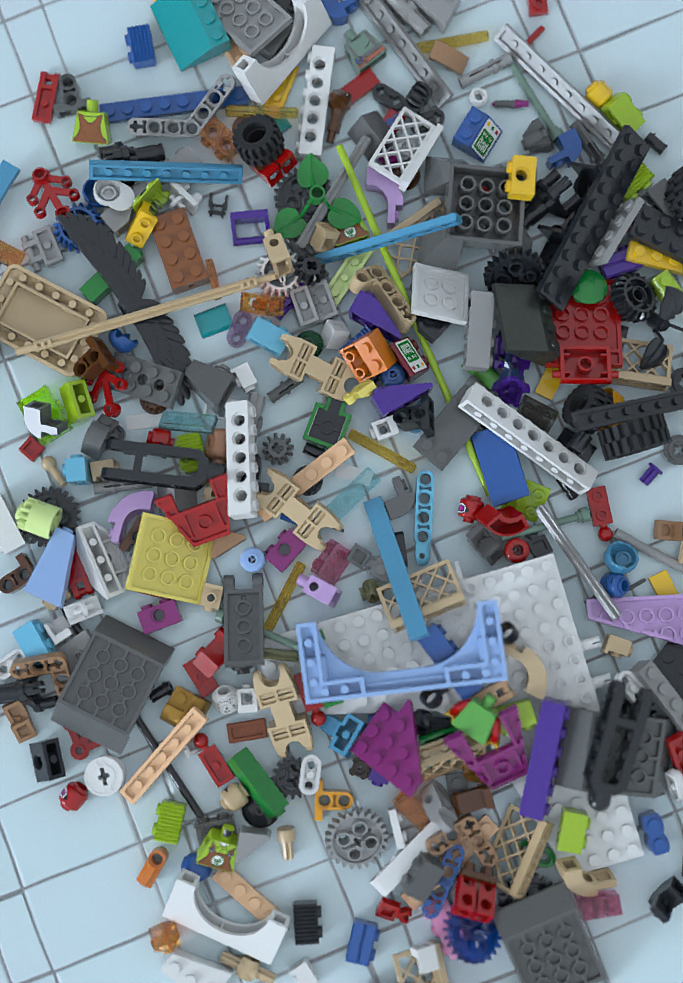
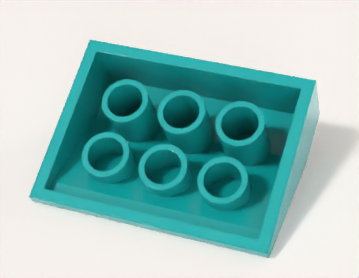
M157 0L150 5L180 72L232 50L230 39L211 0Z

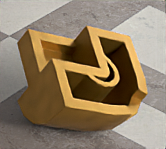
M177 685L159 719L176 727L194 706L206 716L212 702Z

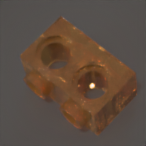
M214 116L199 132L200 141L206 148H212L219 160L222 161L224 159L229 163L238 153L232 140L234 133ZM212 132L218 134L214 138L209 137V134ZM224 145H231L229 150L222 149Z

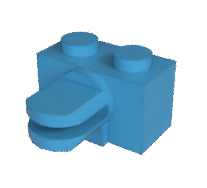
M347 713L343 721L333 715H326V722L319 727L324 733L333 737L328 747L349 759L352 755L350 749L368 724Z

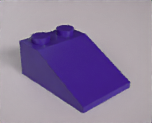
M360 290L349 309V319L363 327L368 325L372 330L378 328L383 337L392 343L400 340L401 333L375 298L376 296L369 291L363 292Z
M433 384L391 385L385 388L381 386L373 391L371 403L380 418L383 419L393 415L397 409L407 407L421 399L420 395L431 393Z

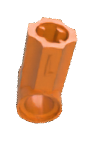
M156 847L150 853L136 879L139 884L148 888L152 887L168 860L169 853L166 848ZM154 854H160L163 857V861L155 860Z

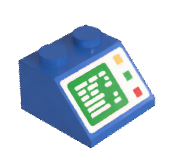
M472 106L453 136L451 145L484 163L503 131L488 114Z

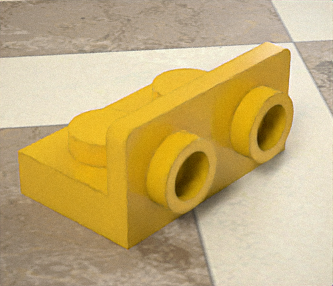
M143 201L125 237V241L139 248H143L158 221V218L149 211L150 203Z

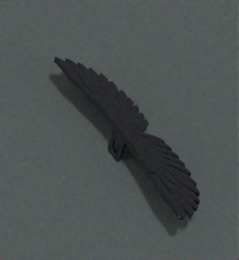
M71 212L66 213L67 217L61 214L57 215L58 221L68 233L69 238L119 301L117 306L123 315L160 304L155 300L142 299L146 281L144 278L142 279L139 269L136 272L135 261H131L129 252L125 251L120 241L116 243L111 231L107 233L101 223L97 226L90 217H88L87 221L79 213L77 217ZM168 313L133 323L155 364L185 372L186 367L192 363L188 357L190 352L183 345L185 340L178 334L180 331L173 325L174 321L166 316ZM185 375L176 398L180 406H183L185 403L184 397L187 400L190 399V390H192L187 384Z

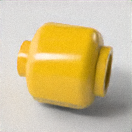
M594 80L585 90V97L597 109L601 108L613 95V90L603 80Z

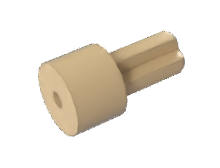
M283 825L277 828L278 842L282 844L283 859L292 860L294 858V826Z

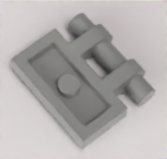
M50 225L32 231L34 237L32 240H29L27 235L21 237L22 248L27 252L28 262L33 267L35 273L42 271L40 263L43 261L48 268L65 260ZM38 246L41 254L36 256L33 249Z

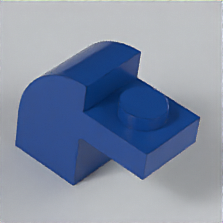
M321 0L333 26L347 24L348 14L355 13L359 7V0H343L340 3L338 0Z
M575 128L557 137L555 144L560 152L547 158L545 164L548 170L552 168L558 169L565 163L570 168L571 162L577 161L582 150V142Z

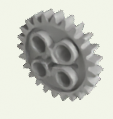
M353 807L350 813L347 809H345L344 815L338 812V819L332 817L333 825L328 824L329 831H325V845H327L326 849L327 852H330L331 859L335 858L336 864L342 861L343 867L350 864V869H353L354 865L361 869V864L368 867L369 861L374 864L376 863L375 857L382 858L380 851L386 852L384 845H388L387 838L389 835L386 831V824H383V818H378L377 812L372 814L371 809L364 812L363 807L356 811L355 807ZM357 824H363L361 827H355ZM341 835H347L345 838H339ZM369 838H374L372 841H366ZM353 849H358L356 852H350Z

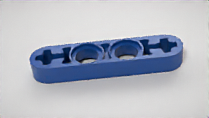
M456 844L448 849L442 861L443 867L450 866L453 869L452 877L445 878L442 875L437 885L444 886L445 894L442 897H437L433 889L422 906V913L428 919H434L440 914L465 856V851L460 845ZM459 848L461 857H456L454 863H458L457 867L451 863H446L447 858L451 861L453 857L450 853L451 850ZM430 896L436 900H441L440 905L436 902L434 909L437 910L436 913L428 915L426 906H431L433 900H429Z

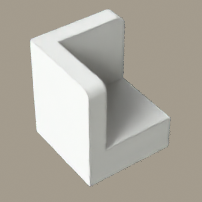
M327 319L319 339L325 349L340 350L344 346L350 331L343 321Z
M64 615L43 625L55 645L61 644L76 634Z
M426 941L409 947L411 955L417 958L421 974L440 969L434 944Z

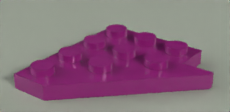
M408 699L399 712L383 702L350 751L410 798L413 797L423 782L413 702Z

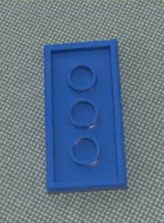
M489 429L474 433L471 438L493 507L531 495L517 450Z

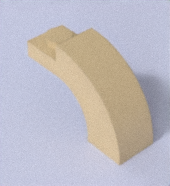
M514 643L511 645L503 644L504 653L520 661L526 667L527 680L523 687L524 691L542 700L546 693L547 675L540 658L525 644L521 650H518L519 646Z
M575 856L556 859V868L570 891L579 896L595 897L598 896V890L617 886V879L609 867L583 871Z

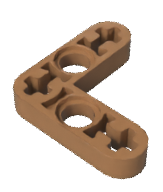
M52 652L16 659L12 662L9 670L10 675L16 679L51 673L58 698L67 681H59L57 677L65 675L69 679L71 675L68 659L62 652ZM55 659H58V661L61 662V664L54 662ZM41 662L44 667L37 669L33 666V663Z
M465 814L454 822L455 827L453 830L457 832L455 839H447V834L439 830L426 840V849L434 856L442 854L466 838L483 866L493 867L498 861V856L481 826L470 814ZM467 820L472 822L471 826L475 830L472 833L470 829L466 826ZM441 836H443V839L447 842L445 845L443 842H441ZM476 836L483 837V843L479 846L473 843ZM434 841L438 843V849L436 850L431 848ZM485 849L486 852H487L489 855H491V856H490V858H491L490 861L485 860V859H486V856L484 855V853L482 852V850Z

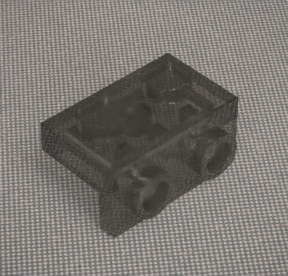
M221 812L217 814V817L209 818V816H202L197 818V821L194 823V829H196L199 846L210 829L222 830L224 824H231L235 828L233 833L238 835L234 813Z

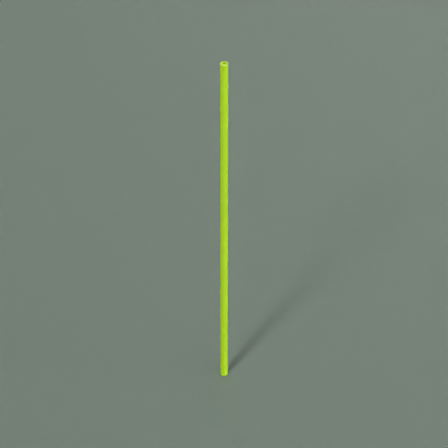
M340 144L336 146L337 152L374 237L382 235L344 146ZM387 246L379 248L394 284L411 307V301ZM415 320L413 323L414 330L446 404H448L452 396L428 341L417 331ZM469 438L464 444L484 492L486 496H489L477 454Z

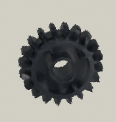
M624 273L616 278L612 286H610L611 291L609 294L612 298L609 301L614 304L612 308H616L617 314H621V318L626 319L628 323L644 322L657 309L656 304L658 301L655 299L657 294L653 292L654 288L650 286V281L647 282L646 277H641L640 273Z

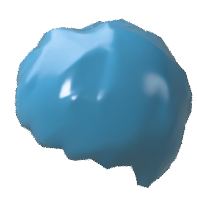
M618 540L608 545L604 551V564L611 573L627 574L635 569L638 564V552L629 543Z

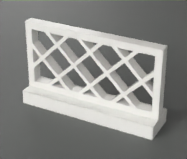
M404 106L370 159L368 166L400 185L398 189L405 192L444 127L439 123L436 126ZM406 114L411 117L412 123L404 124L402 116ZM423 125L428 128V133L420 134L418 126ZM414 127L416 135L408 136L406 128ZM402 129L404 137L395 138L393 130ZM417 139L419 147L411 148L409 140ZM405 141L407 149L399 150L397 142ZM393 143L395 151L386 152L385 144ZM409 153L411 160L402 162L400 154ZM396 155L398 163L390 164L388 156ZM384 157L386 165L380 166L374 161L376 158ZM400 167L401 177L399 178L394 175L391 168Z

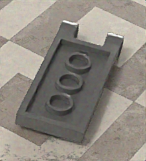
M473 374L434 420L435 436L427 437L423 433L412 446L441 471L445 469L481 425L480 422L458 407L467 389L480 381Z
M263 573L252 574L253 589L236 590L234 575H224V666L226 668L265 665ZM246 596V600H241V598Z

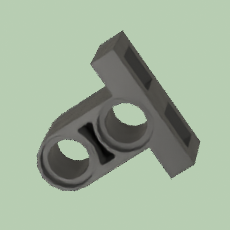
M63 74L59 79L63 103L53 105L58 119L75 116L79 110H87V99H90V97L82 99L80 87L72 74ZM73 83L71 87L66 88L67 84ZM71 101H77L74 105H69Z

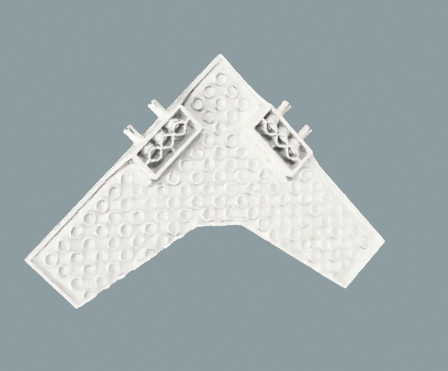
M550 553L468 577H463L459 560L454 561L456 569L453 568V571L467 604L425 621L426 626L428 627L433 622L436 625L441 624L447 632L445 634L446 638L449 641L452 639L460 649L473 630L477 615V601L497 599L500 624L509 621L519 631V637L514 643L519 646L518 650H521L524 644L537 654L544 665L547 675L545 696L567 701L569 706L600 711L595 691L597 688L609 685L612 681L609 672L593 678L590 676L584 653L587 650L601 647L598 635L583 640L579 639L554 554ZM423 576L420 577L419 583L424 584ZM447 583L444 590L445 593L450 595L458 592L456 586ZM443 584L432 588L441 591ZM417 585L415 594L417 597L423 598L426 588ZM429 590L425 600L434 602L439 594ZM382 603L317 622L318 629L322 628L325 635L324 641L336 656L353 667L377 672L435 664L417 640L410 642L406 629L394 634ZM394 605L390 612L392 619L401 614L399 607ZM296 629L279 634L298 642ZM512 629L507 630L503 637L510 635ZM264 638V648L297 651ZM504 653L507 681L509 682L507 685L510 690L513 689L515 696L496 707L529 698L538 723L542 700L525 692L523 689L527 680L526 667L520 661ZM300 654L297 662L265 659V665H261L264 676L269 680L278 679L280 676L279 664L284 662L288 665L293 675L302 672ZM495 682L481 683L483 688L479 691L494 684ZM452 687L443 695V701L436 709H428L420 701L421 691L346 699L343 703L327 709L322 707L320 710L326 715L376 713L382 703L385 702L399 712L409 699L413 702L414 711L417 709L436 710L445 714L450 707L462 701V699ZM501 688L496 690L498 697L503 694ZM299 693L298 699L292 701L297 714L306 712ZM435 693L428 697L427 702L434 699ZM309 711L306 713L307 715H312L313 712ZM534 724V727L528 730L521 729L527 767L529 766L537 724ZM502 734L500 735V743L498 747H501L511 742L512 740L509 736H503ZM489 743L491 748L494 750L495 746ZM527 775L512 781L521 798ZM555 785L553 796H549L548 804H551L549 815H545L543 820L554 824L548 844L557 859L575 856L583 871H591L645 856L627 796H612L608 809L603 812H597L588 804L587 796L589 792H581ZM563 806L585 810L589 818H591L589 830L586 829L585 837H587L586 848L582 849L581 855L559 851L555 846Z

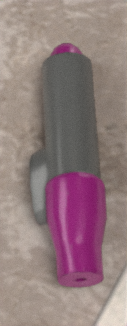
M517 99L495 100L492 102V106L495 108L515 109L528 107L529 101Z

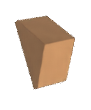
M230 532L229 535L215 539L211 557L214 560L247 540L245 535Z

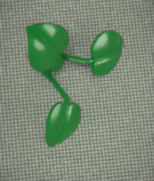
M309 153L302 160L297 171V181L303 188L311 187L309 200L302 213L299 215L298 211L294 208H284L276 215L274 230L276 234L281 233L282 238L292 239L302 234L307 226L302 217L305 215L310 204L320 205L324 202L327 208L330 209L328 221L336 229L350 228L362 220L359 210L350 200L336 198L332 206L328 203V199L325 198V190L322 187L328 180V170L312 153Z

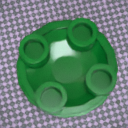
M585 270L572 294L573 300L577 303L585 304L602 302L608 288L606 280L596 271Z

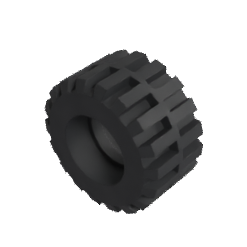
M258 113L256 116L254 114L250 115L249 118H244L242 123H238V128L233 131V144L241 159L247 165L264 167V164H271V161L277 160V156L282 154L281 149H284L285 146L283 143L285 142L276 121L267 114L263 116L261 113Z
M580 384L568 395L563 404V421L575 429L571 413L614 404L613 397L596 384ZM601 427L585 430L584 432L591 435L595 431L598 432Z

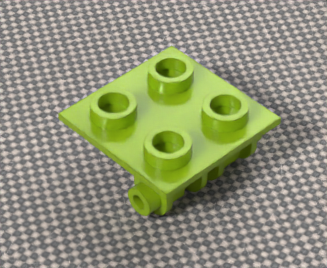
M156 178L155 181L148 183L146 191L142 195H138L134 199L132 207L135 213H137L143 201L150 203L149 211L155 216L159 211L152 203L162 209L163 207L159 203L164 206L170 200L169 196L171 194L167 190H163L159 178Z
M526 479L531 495L503 504L501 509L511 505L520 511L525 519L536 523L539 516L535 509L541 504H545L551 489Z

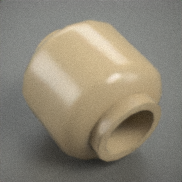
M233 782L220 793L222 800L219 802L226 811L230 809L232 812H237L249 801V793L241 783Z

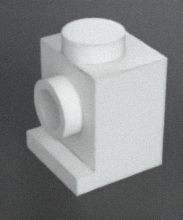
M247 362L230 370L231 374L237 375L235 381L239 389L243 387L246 394L256 390L258 382Z
M393 415L371 423L372 428L369 429L372 439H376L377 442L398 436L400 433L396 423L393 421ZM380 428H386L387 432L385 434L380 433Z
M242 684L241 688L237 689L238 713L259 711L253 684ZM246 694H250L252 696L251 701L245 700Z
M304 957L289 968L290 976L295 974L293 978L296 983L319 982V976L307 957Z

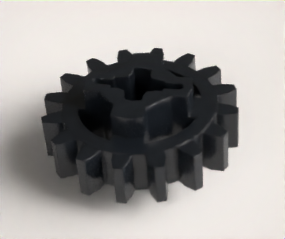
M291 756L289 761L287 758H283L284 763L282 764L278 761L277 766L279 768H273V772L276 775L272 776L271 780H276L274 784L276 787H279L280 792H284L285 799L288 795H291L292 800H294L295 795L302 798V793L299 789L301 769L297 770L292 766L297 765L301 767V757L297 761L294 760V756ZM285 768L286 774L280 779V772ZM289 772H291L293 775H297L295 780L296 783L293 782V780H288L290 776ZM306 782L305 787H312V783ZM288 785L292 787L293 790H288L283 786Z

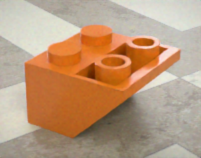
M378 328L362 335L339 350L359 383L388 370L397 361Z

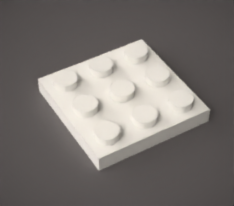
M415 262L412 277L411 314L465 326L468 322L469 274Z

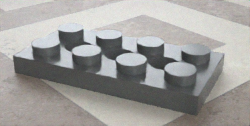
M115 351L114 359L123 362L125 368L122 373L110 370L109 373L118 378L125 379L124 373L130 370L131 376L127 379L128 388L125 391L116 389L115 385L110 382L111 390L173 410L185 373ZM146 375L148 378L147 383L141 385L140 379ZM163 380L164 388L158 390L157 383Z

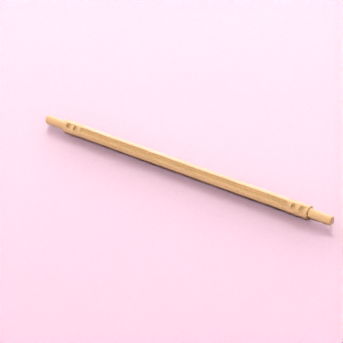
M272 272L259 277L252 276L68 332L35 340L32 344L15 348L17 356L33 351L40 352L41 350L89 337L90 335L92 336L254 287L256 288L259 284L276 280L275 273Z

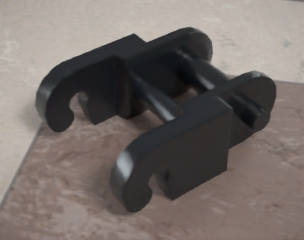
M210 193L208 203L210 217L212 215H221V218L226 215L224 211L228 208L229 195L225 196V203L220 205L212 202L213 193ZM221 207L222 211H213V208Z

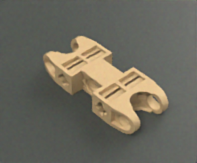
M282 334L280 340L288 347L289 357L286 360L281 359L280 361L270 358L269 364L279 373L296 382H301L304 375L319 382L320 384L316 392L346 403L342 398L347 394L344 389V383L348 378L356 379L346 361L335 356L327 363L314 356L317 346L302 338Z
M270 467L266 473L272 478L274 490L271 492L258 490L256 492L259 506L275 519L281 512L297 524L292 533L311 547L324 551L327 545L322 541L319 530L323 527H330L331 529L335 528L341 531L344 527L342 522L319 500L312 507L296 495L301 486L288 475ZM289 486H291L287 493L283 495L285 491L289 488ZM278 500H280V501L278 502V504H277V505L274 507V509H273L272 507L276 504V502H277Z
M284 662L279 664L280 676L276 680L267 679L264 674H261L260 670L253 671L254 692L260 710L270 707L274 717V721L269 722L267 730L272 744L281 758L288 757L287 745L293 741L301 743L307 751L313 750L312 728L307 713L297 714L292 701L298 699L299 690L294 675Z

